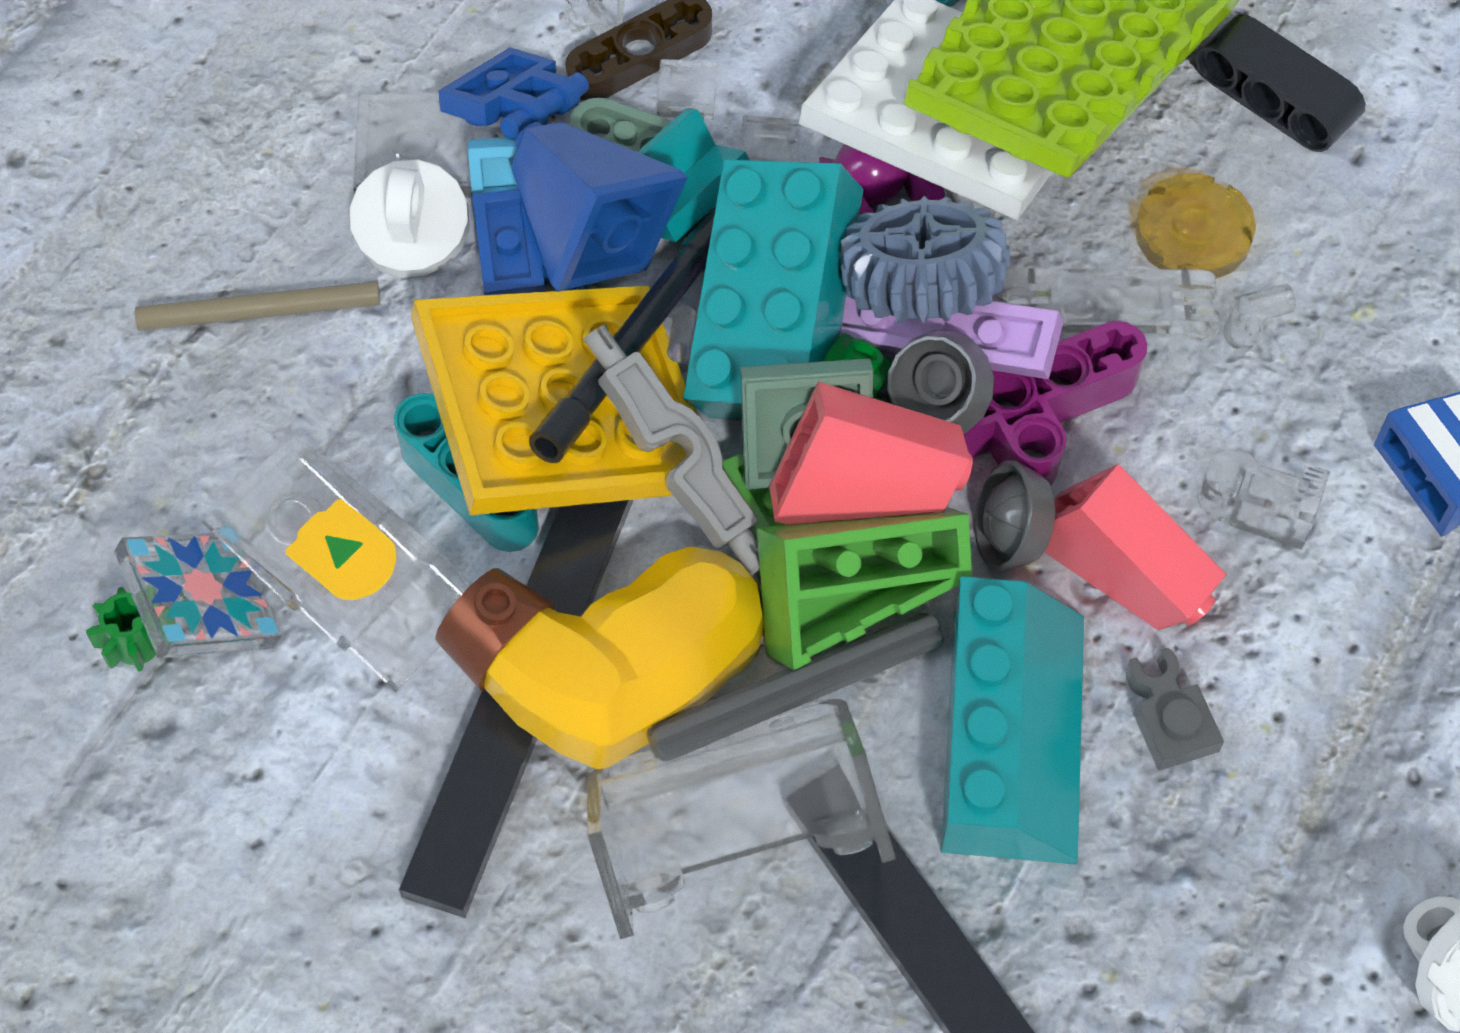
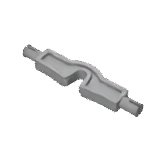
M605 324L589 333L583 339V342L588 345L605 369V373L598 380L599 385L618 410L637 447L643 451L651 452L656 447H662L668 442H676L684 448L685 460H682L666 475L667 489L696 520L715 548H721L728 543L750 575L760 570L758 541L748 529L756 523L757 518L722 469L721 451L710 428L694 411L672 399L639 352H634L627 357Z

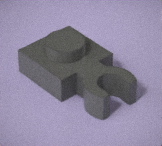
M1169 648L1160 651L1157 662L1163 675L1157 677L1146 674L1137 657L1130 659L1126 669L1127 683L1134 693L1146 698V700L1136 703L1133 715L1158 771L1220 752L1224 740L1198 684L1180 689L1176 682L1179 674V661L1174 652Z

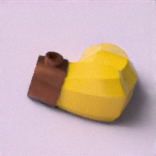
M689 546L662 555L630 585L607 593L592 603L581 617L555 611L554 603L500 568H492L472 583L458 598L439 625L435 639L481 691L486 690L518 726L559 754L592 768L604 769L649 744L647 739V730L669 717L707 702L728 679L741 673L758 656L765 629L757 583L743 564L721 551Z

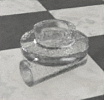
M680 306L675 309L667 348L668 357L678 363L681 373H688L697 320V312L690 306Z

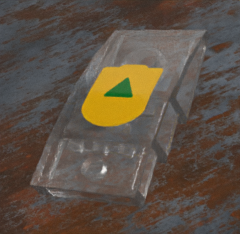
M295 434L283 443L202 521L222 543L294 612L300 608L344 652L350 648L395 692L441 647L435 639L437 629L454 603L473 583L392 509Z

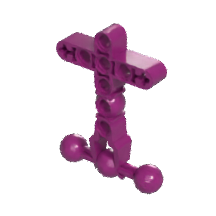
M844 143L835 159L819 157V163L842 164L863 188L859 215L874 213L871 209L872 206L888 203L898 196L903 186L911 201H919L923 196L928 200H941L945 195L943 187ZM1113 321L1058 342L1049 379L992 370L994 375L992 400L984 417L967 433L963 434L968 452L972 455V458L990 451L997 465L1005 460L1017 461L1041 474L1052 486L1057 478L1066 445V435L1060 423L1123 399L1133 392L1147 354L1148 344L1144 334L1136 326L1128 322ZM1051 380H1064L1068 382L1070 385H1058L1052 382ZM995 401H1009L1015 407H1003L995 403ZM1023 450H1037L1044 454L1045 457H1031L1025 454Z

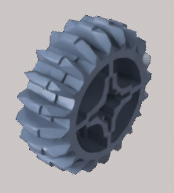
M923 196L921 200L911 202L901 198L897 205L888 206L881 204L877 206L876 213H863L859 215L858 223H853L846 227V237L841 240L839 265L847 297L856 300L858 309L873 310L876 318H884L890 315L895 316L898 323H903L907 319H920L925 324L928 319L932 318L950 321L951 315L956 313L971 315L975 305L986 306L991 304L993 295L1003 291L1004 279L1007 278V267L1010 266L1009 245H1006V234L1003 232L1002 221L993 218L988 209H974L971 201L966 200L960 203H953L950 197L947 196L941 200H928Z

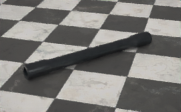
M708 213L701 218L680 245L675 258L613 335V338L627 357L634 352H641L700 273L705 271L715 213ZM597 358L591 363L566 397L560 399L530 436L529 445L531 450L543 461L558 463L563 459L589 425L592 414L607 396L598 382L599 378L605 373V369Z

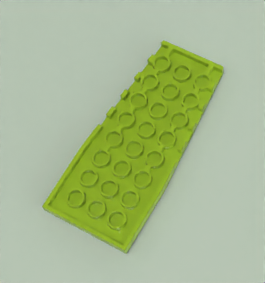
M966 0L963 13L959 18L953 17L946 27L944 40L938 49L932 47L926 56L922 72L916 80L910 79L908 82L904 105L943 122L960 133L972 135L1003 149L1016 158L1027 160L1068 178L1231 13L1240 0Z

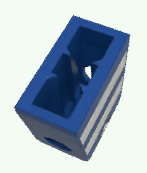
M1460 392L1389 412L1373 445L1441 537L1445 536L1460 526Z

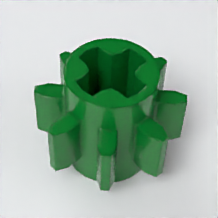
M119 587L116 595L108 598L103 604L94 603L92 606L98 616L100 625L92 626L86 630V633L94 648H102L101 655L109 668H114L122 661L125 664L134 665L138 672L143 671L144 663L152 660L157 654L166 655L168 653L160 633H164L163 625H172L173 622L171 618L165 617L168 613L167 610H163L159 617L157 616L154 607H159V604L152 603L155 597L153 591L147 590L140 597L133 593H127L123 587Z

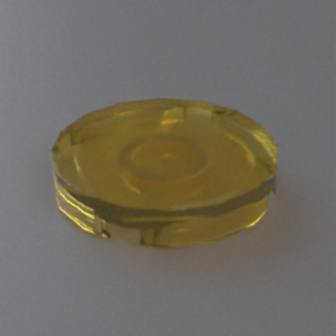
M1201 173L1177 174L1157 182L1148 191L1147 197L1141 202L1135 222L1137 245L1151 264L1167 275L1187 281H1210L1234 272L1247 258L1256 231L1253 209L1239 190L1230 184L1228 189H1226L1222 185L1214 183L1215 177Z

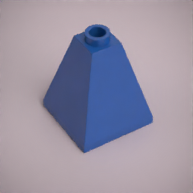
M535 122L526 126L515 140L517 152L511 168L551 285L557 291H562L646 271L688 177L680 169L563 122L547 125Z

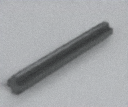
M920 613L811 659V662L794 671L787 668L669 717L647 730L650 749L656 758L665 762L671 761L939 648L944 641L940 622L935 615Z

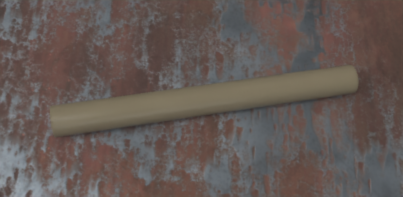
M378 281L138 306L135 307V321L138 331L375 306L381 305Z

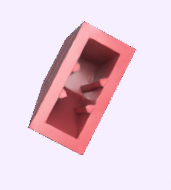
M818 382L769 485L775 522L793 525L944 512L954 491H960L965 487L972 470L973 459L972 455L968 452L961 425Z
M1119 464L1060 491L1054 498L1055 520L1053 533L1048 547L1044 551L1053 559L1156 630L1182 622L1190 626L1200 620L1212 608L1216 599L1211 593L1227 574Z

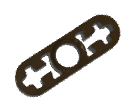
M666 0L574 48L566 58V77L574 73H580L586 77L589 90L580 97V100L608 98L707 45L712 37L711 6L706 0ZM634 40H646L655 46L650 53L645 55H633L625 50V46ZM590 69V71L582 73L583 70ZM602 71V74H601V75H598V76H594V75H593V73L596 74V73H600V72Z

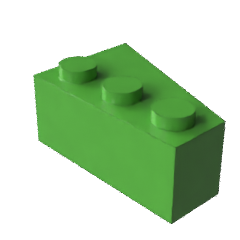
M946 507L944 512L793 525L782 524L757 528L766 655L793 671L811 662V656L842 640L850 642L866 634L865 628L897 612L902 615L959 585L961 576L972 577L969 514Z

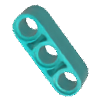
M420 393L413 394L404 399L396 408L394 423L402 458L406 464L494 548L500 551L514 552L521 551L530 546L536 539L540 528L537 509L520 510V512L506 517L497 515V513L469 515L434 395ZM426 430L436 431L429 436H415Z

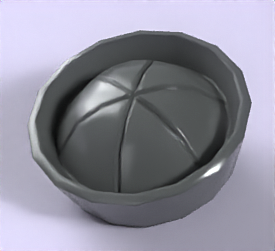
M932 330L912 338L897 352L888 370L886 395L890 404L961 425L963 434H965L986 413L993 397L994 375L987 355L974 340L955 331Z
M1005 460L994 467L984 481L977 501L975 516L976 543L982 560L991 570L1006 571L1035 562L1040 559L1048 547L1053 533L1055 502L1050 483L1041 474L1017 461Z

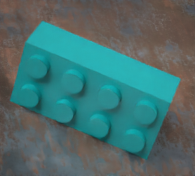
M724 159L683 396L685 401L709 418L742 421L740 367L822 362L825 355L840 337L847 295L846 287L842 283L839 265L841 240L846 237V227L853 223H858L863 196V188L842 164Z

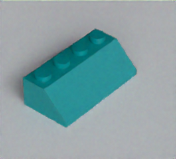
M960 577L953 622L941 853L1076 865L1078 861L1084 616L1028 582Z

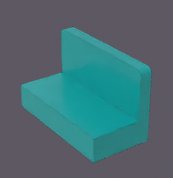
M686 108L637 151L640 154L680 169L688 177L661 239L676 242L716 206L724 159L750 160L746 151L716 145L698 109Z

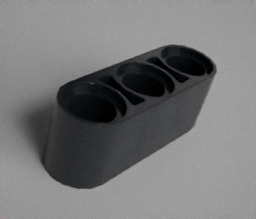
M1239 14L1234 16L1196 54L1198 70L1211 85L1311 151L1323 152L1328 150L1365 112L1366 103L1363 94L1356 85L1249 15Z

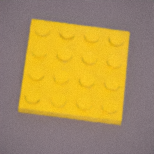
M649 286L414 300L410 317L469 515L673 496L666 487L665 478L676 465L685 460L684 448L679 443L668 442L662 447H656L651 452L639 449L618 410L608 396L605 397L592 414L589 425L560 462L549 463L543 461L534 454L529 445V438L554 405L560 399L566 397L595 360V355L588 345L583 342V339L604 324L613 336L650 290ZM662 323L640 354L672 399L695 412L694 406L683 399L685 382Z

